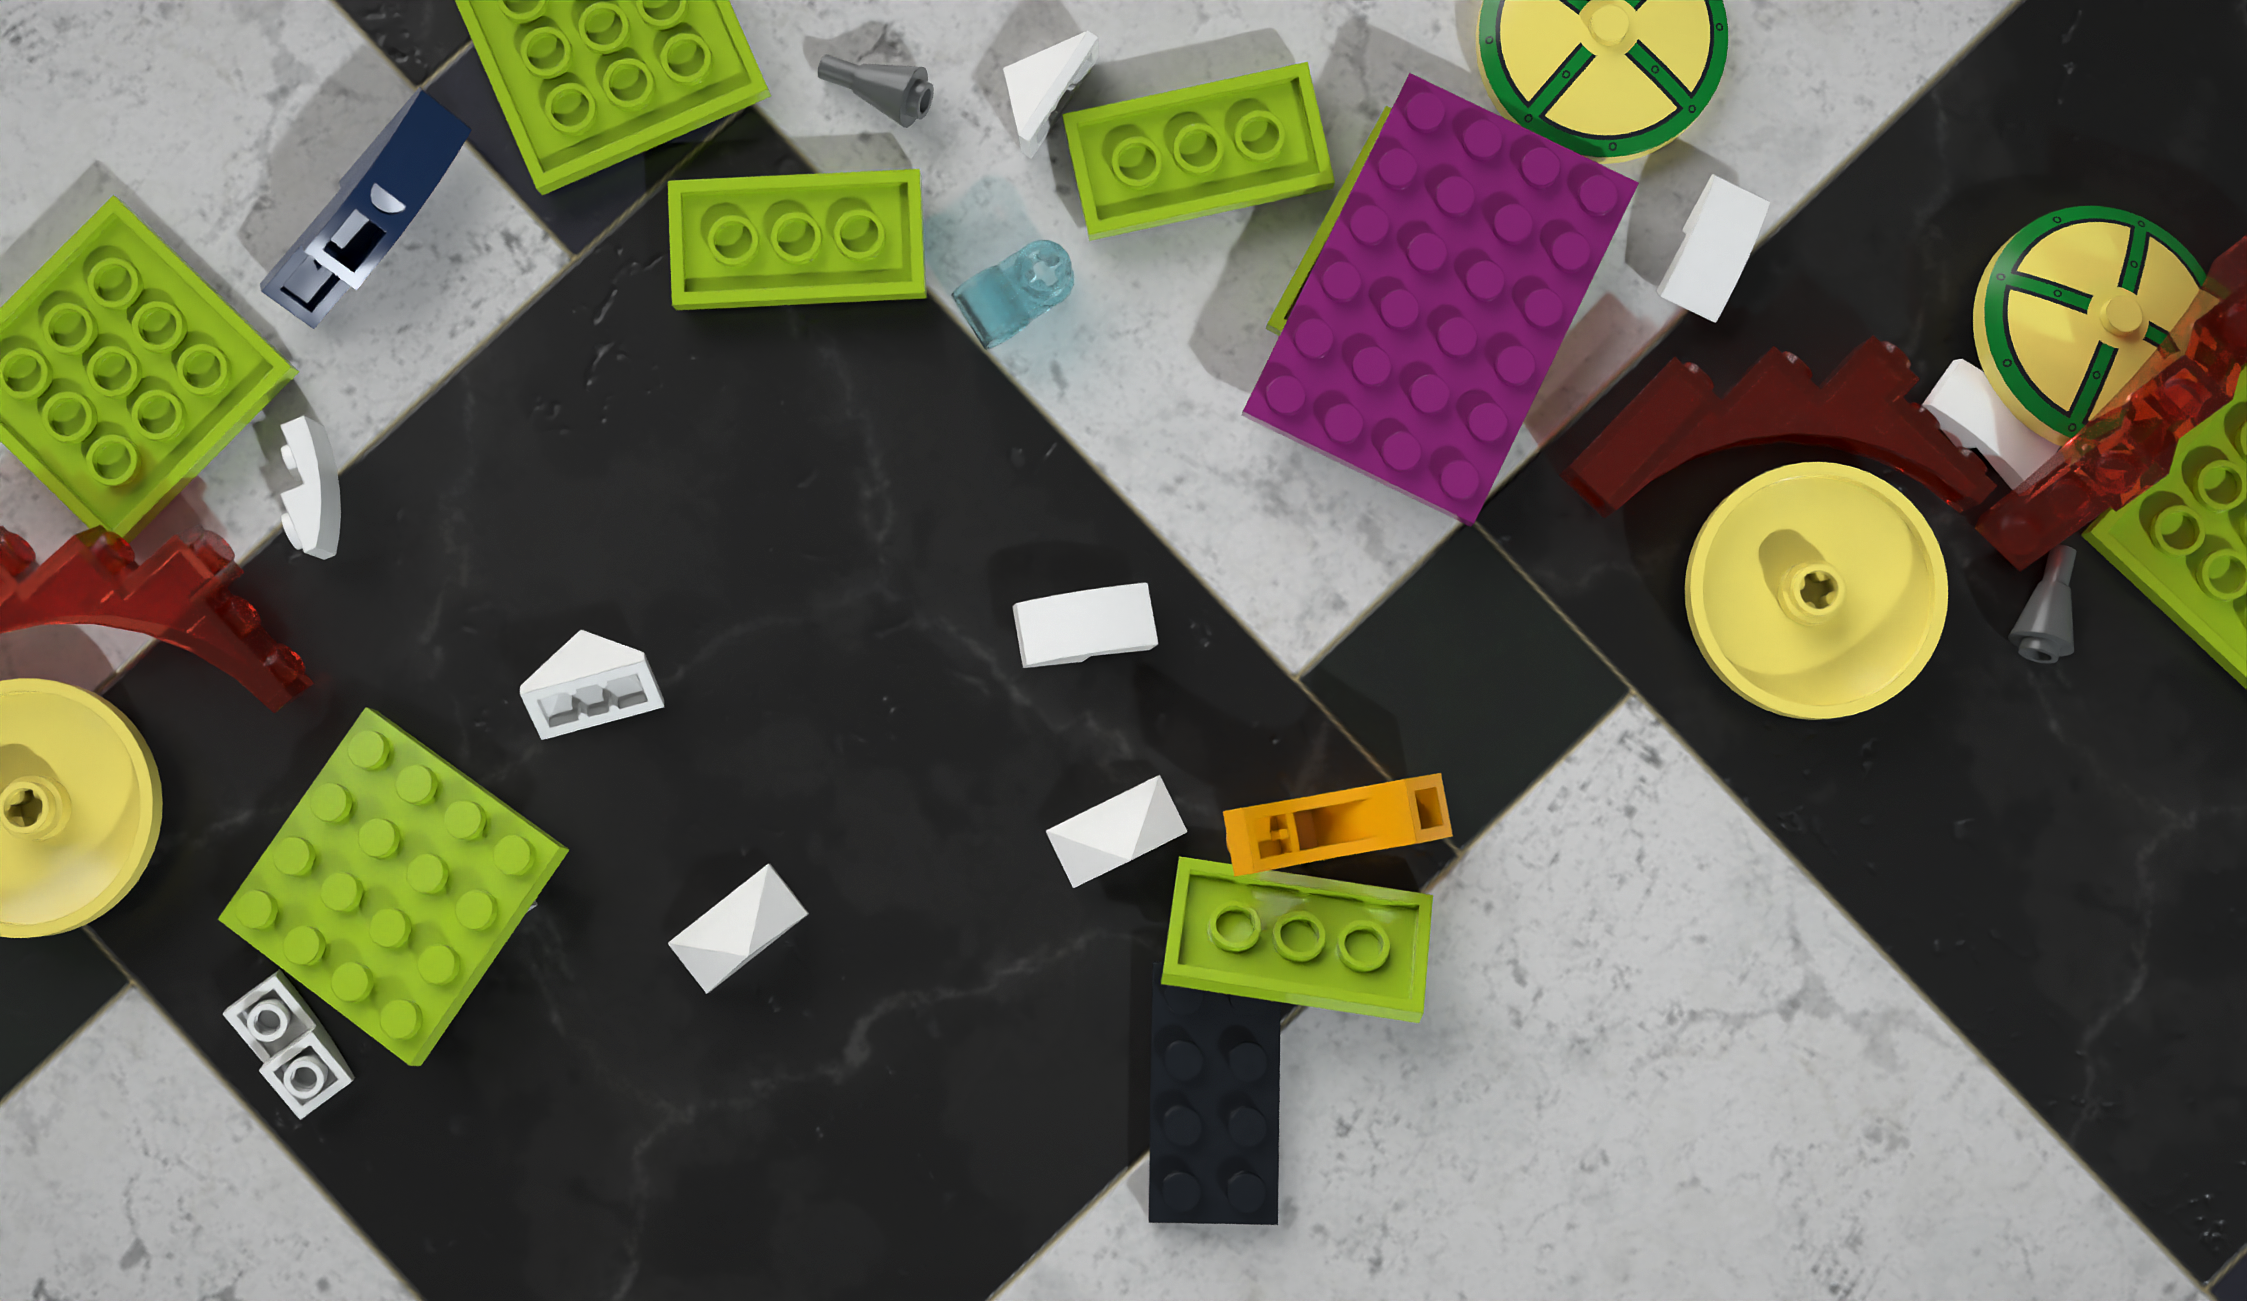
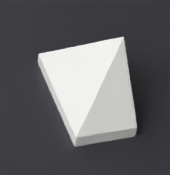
M1089 31L1083 32L1003 68L1021 153L1032 159L1099 58V38Z
M583 630L575 634L520 686V695L541 740L664 707V698L644 652Z
M1158 775L1046 830V833L1072 887L1075 888L1187 833V830L1161 776Z
M767 864L668 942V945L707 994L809 913L773 866Z

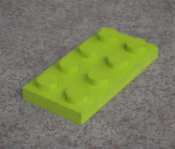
M1308 62L1062 114L1089 241L1330 190L1335 185Z
M920 169L668 181L672 306L676 310L927 298L922 175Z
M1179 856L1161 984L1420 1023L1424 1014L1433 895L1272 870L1234 877L1232 864Z

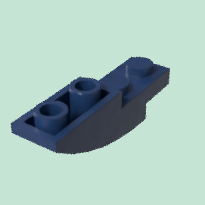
M419 87L339 181L341 189L262 280L260 283L261 292L312 329H315L350 287L357 290L399 239L452 164L472 131L471 127Z

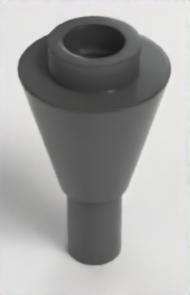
M827 54L822 57L818 66L819 79L853 90L855 95L904 128L910 127L916 119H923L930 109L934 87L932 83L928 82V73L924 67L880 64L857 65Z
M2052 545L2050 547L2043 580L2038 583L2008 636V640L2019 648L2018 653L2028 660L2039 663H2055L2059 657L2068 656L2074 652L2072 598L2069 582L2077 551L2072 547L2065 545Z

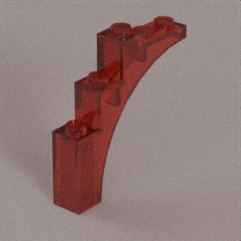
M2247 235L2213 261L2203 285L2186 312L2160 346L2119 392L2057 453L2018 487L1979 517L1975 529L2020 572L2109 507L2117 512L2166 477L2170 472L2179 438L2233 400L2241 367L2247 363Z
M1874 335L1855 347L1819 386L1810 380L1813 374L1799 357L1788 351L1781 353L1773 346L1761 355L1720 398L1712 392L1714 383L1701 368L1691 362L1682 364L1674 357L1655 374L1559 474L1603 518L1615 512L1649 482L1683 463L1730 448L1772 443L1826 446L1874 459L1920 482L1958 512L1981 504L1997 487L1985 475L1987 467L1975 453L1963 446L1955 447L1938 431L1940 423L1928 409L1915 402L1908 403L1903 398L1920 378L1909 369L1911 362L1902 350L1888 341L1880 342Z
M201 524L176 533L140 566L134 560L135 553L127 541L118 534L107 531L102 525L74 534L41 565L35 560L36 554L25 539L16 533L8 531L3 525L0 526V634L38 625L95 624L144 633L191 651L234 677L273 713L295 701L315 684L304 673L306 670L305 665L297 653L290 647L277 643L260 625L261 618L256 609L244 598L232 595L227 588L244 571L234 561L235 554L231 546L217 533L205 530Z

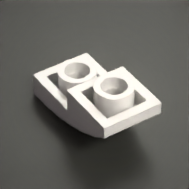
M1712 174L1682 229L1686 237L1656 290L1658 295L1716 323L1749 258L1770 202Z
M1963 359L1952 361L1922 404L1924 410L1957 449L1977 447L2012 490L2032 489L2060 448L2059 445L2044 439L2020 422L2001 401L1986 378L1985 373Z
M303 415L280 425L288 445L281 448L284 462L292 477L297 482L303 480L304 483L280 494L288 512L281 516V521L287 537L297 550L303 549L304 553L325 560L336 555L340 535L341 501L338 473L332 447L324 426Z
M1147 583L1054 595L1016 603L1012 606L1023 668L1083 662L1090 656L1150 650L1158 645Z
M280 969L224 1011V1017L264 1063L259 1069L260 1073L300 1120L354 1080V1075L335 1043Z

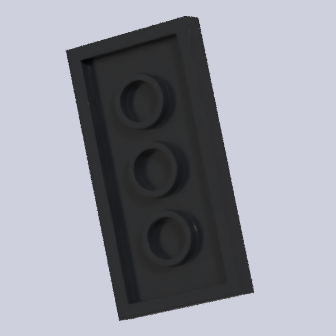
M1152 961L1148 1222L1278 1225L1281 1002L1161 984L1164 961Z

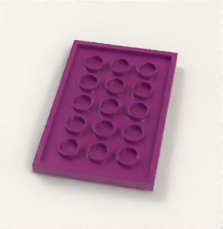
M1409 73L1241 416L1471 527L1476 521L1639 183Z

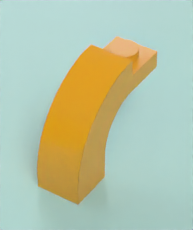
M1441 773L1223 811L1227 833L1226 843L1231 855L1234 877L1453 836Z

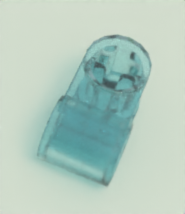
M1037 240L1027 244L997 265L972 276L956 288L951 297L984 349L988 350L1009 340L1027 327L1034 319L1063 302L1070 295L1074 286V271L1068 253L1060 244L1050 240ZM1041 261L1048 268L1059 265L1054 270L1057 281L1048 287L1041 279L1031 283L1036 277L1033 266Z

